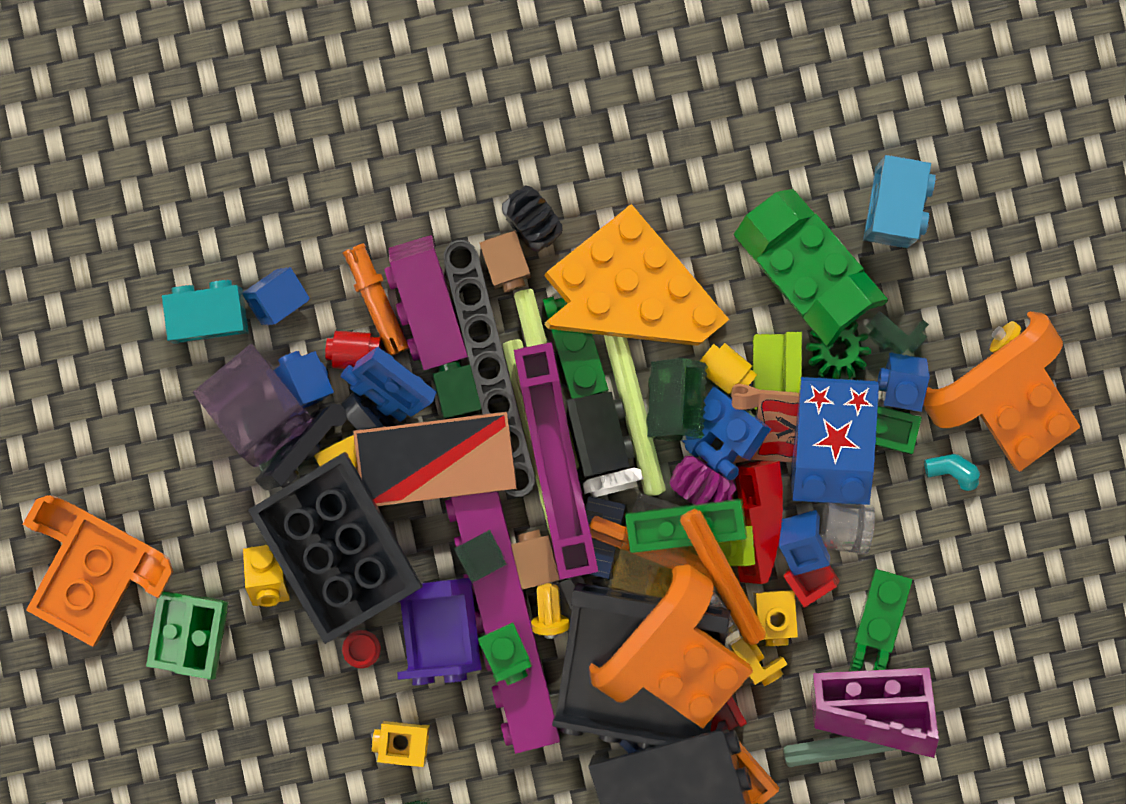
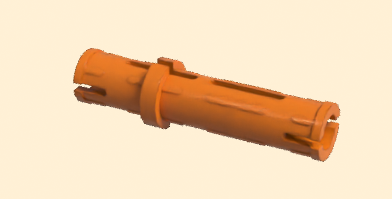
M365 243L354 246L353 250L348 249L342 254L346 258L356 281V284L353 286L357 293L361 292L387 353L394 356L399 354L400 351L403 352L409 349L382 287L383 277L381 274L376 273L367 253Z

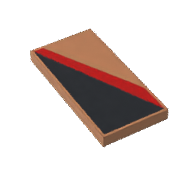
M507 412L353 431L358 474L377 506L517 489Z

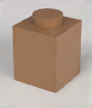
M516 231L479 242L495 290L503 288L504 293L526 286L524 280L531 278Z
M540 530L517 535L519 543L511 544L522 589L560 580L549 535L541 537Z

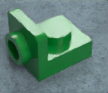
M514 622L478 638L496 683L504 679L508 686L528 676L526 669L530 668L533 664Z

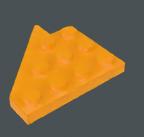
M632 204L549 269L544 275L567 302L566 306L546 321L544 325L548 329L699 346L729 320Z

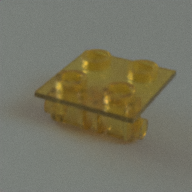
M626 526L618 561H615L612 576L614 577L611 587L663 598L671 586L673 568L687 564L695 568L698 554L694 546L630 553Z

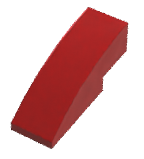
M755 461L736 466L739 469V473L735 478L738 498L743 501L746 526H752L755 556L754 565L737 566L740 582L768 583L775 563L783 514V485L780 461Z

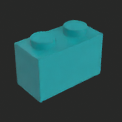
M232 280L210 282V289L195 291L194 285L171 288L172 294L162 295L167 341L176 344L249 333L244 297L241 294L243 293V288L238 285H232Z

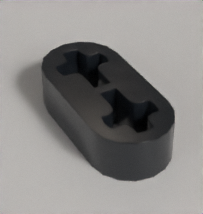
M352 392L341 403V406L346 410L348 420L357 430L396 426L388 416L377 410L378 405L364 394L359 396Z

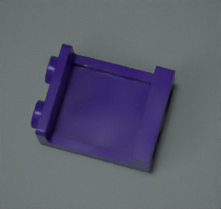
M471 578L422 583L423 587L399 601L401 602L408 669L397 672L398 680L412 679L413 686L435 683V676H444L445 683L468 680L467 673L482 670Z

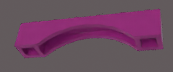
M552 342L513 350L559 579L598 572Z

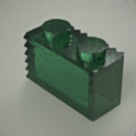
M685 358L651 361V375L648 380L650 389L649 413L646 417L648 438L671 442L702 439L704 437L702 431L705 427L702 423L705 421L703 415L706 413L703 409L706 406L704 402L706 398L704 392L707 390L704 386L707 383L705 379L707 373L705 370L708 366L706 363Z

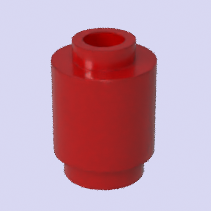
M335 331L334 337L327 338L325 359L332 361V368L345 369L348 365L354 368L356 362L376 347L381 349V337H372V333Z

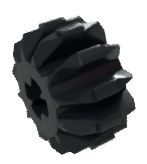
M525 185L520 190L517 189L502 203V213L506 217L507 222L531 250L539 252L545 247L548 248L562 234L563 228L559 217L533 187Z

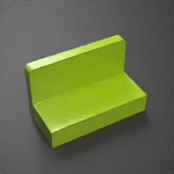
M802 332L755 334L753 336V371L757 374L753 380L754 388L799 393L800 379L802 377Z

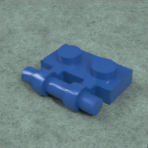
M376 347L359 359L354 368L348 365L341 374V378L351 385L350 389L359 396L364 394L378 405L377 410L385 416L392 415L400 422L407 415L412 417L430 405L437 393L420 377L414 375L379 347Z
M713 386L693 416L695 420L702 424L699 431L694 433L690 428L686 427L680 431L678 438L685 444V449L694 457H701L707 462L709 468L723 475L728 480H733L739 473V469L733 464L737 456L740 455L742 458L751 460L771 431V428L747 409L738 410L733 408L732 397L722 389ZM716 437L724 442L718 451L710 446Z

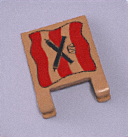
M735 384L731 392L733 408L746 410L757 407L756 417L771 428V431L751 460L792 463L799 393L759 390L748 385ZM738 455L733 463H739L748 460Z

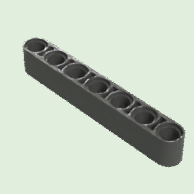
M456 240L446 247L444 264L483 415L491 414L488 405L490 400L496 396H504L510 402V408L507 412L509 430L519 438V447L512 453L514 470L522 469L527 472L529 483L521 491L512 489L504 491L514 497H524L533 490L535 475L480 259L475 247L470 242ZM466 250L472 254V261L468 267L458 269L451 264L452 255L456 251ZM474 286L481 290V299L475 305H465L461 302V293L465 288ZM477 323L487 324L491 328L490 337L484 342L478 343L470 338V330L473 325ZM487 359L496 360L500 364V373L494 379L487 380L480 376V365Z

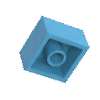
M885 155L875 168L863 241L909 248L920 239L921 235L926 234L929 212H923L927 197H932L936 178L934 174H930L931 163Z

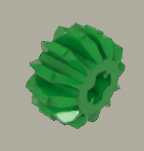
M853 321L847 330L844 329L836 339L838 340L837 344L844 342L847 347L842 353L844 359H838V354L833 357L829 349L834 344L827 348L814 331L811 330L810 336L818 341L819 344L808 343L805 345V350L817 352V356L809 359L808 364L813 366L821 361L823 366L818 371V376L824 377L829 369H832V379H840L842 369L848 379H852L855 377L852 365L861 370L865 369L867 364L858 355L865 356L871 354V348L859 347V343L868 339L869 336L866 332L857 337L853 334L859 325L856 321Z

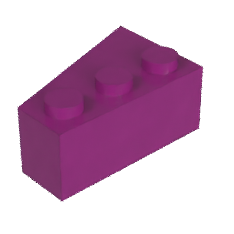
M432 235L388 248L391 266L384 268L390 289L398 288L402 300L401 303L396 304L402 326L409 324L413 334V338L407 339L413 361L421 360L424 370L468 357Z
M930 668L813 673L811 701L815 729L935 758L939 736Z

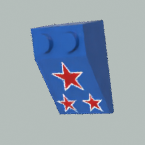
M801 377L790 475L792 501L870 505L875 459L878 381Z

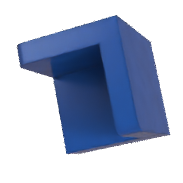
M291 267L276 269L241 293L261 325L276 324L309 301L308 294Z
M817 510L782 519L779 547L794 576L830 566V555L819 534L820 516Z

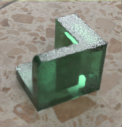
M491 530L454 548L472 583L508 564Z

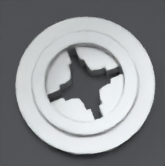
M637 468L594 477L584 482V494L592 492L594 498L638 487L637 481L644 478L641 470Z

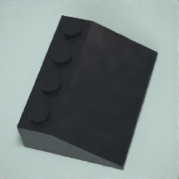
M343 452L248 509L324 644L343 635L423 587L346 452Z

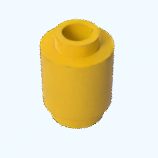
M726 343L721 348L713 344L700 360L705 366L701 373L728 395L732 392V387L735 384L749 386L757 376L751 370L752 365Z

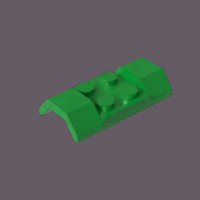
M794 189L774 193L749 212L734 233L736 240L827 348L836 341L844 328L869 309L883 306L888 302V298L864 272V268Z

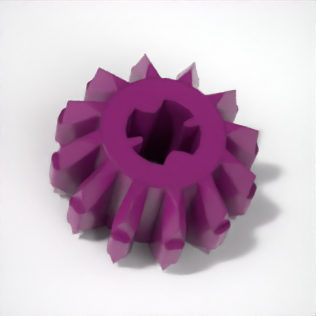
M685 456L681 463L677 464L669 481L672 490L694 505L732 500V496L736 491L732 480H728L723 475L715 472L707 466V463L694 456Z

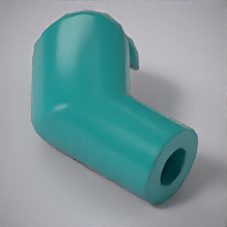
M958 454L924 459L927 478L950 474L958 480L960 488L965 491H972L979 485L980 472L977 466Z

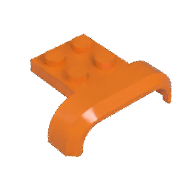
M1032 311L1027 313L1030 324L1021 334L954 383L940 389L927 387L923 407L933 423L940 428L956 427L980 415L1013 468L1019 472L1080 428L1079 423L1044 369L1060 353L1063 341L1045 314Z
M53 495L36 499L22 524L35 532L46 534L62 542L59 551L26 611L92 647L97 645L131 581L145 588L147 593L160 598L174 572L170 558L162 552L76 505Z
M687 564L673 568V580L666 595L613 657L600 668L591 663L589 665L592 685L616 702L621 703L629 700L643 687L703 729L752 674L753 670L749 663L696 626L710 604L713 594V583L708 577Z

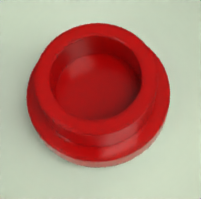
M367 630L352 632L346 637L342 646V653L346 662L355 668L361 669L373 665L378 660L381 652L378 638Z

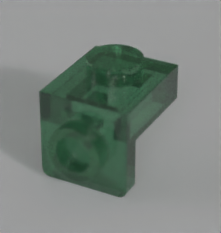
M879 311L865 326L871 331L868 334L869 338L879 347L885 350L889 346L895 353L903 354L907 349L911 353L915 352L928 336L923 331L929 324L925 320H921L906 334Z

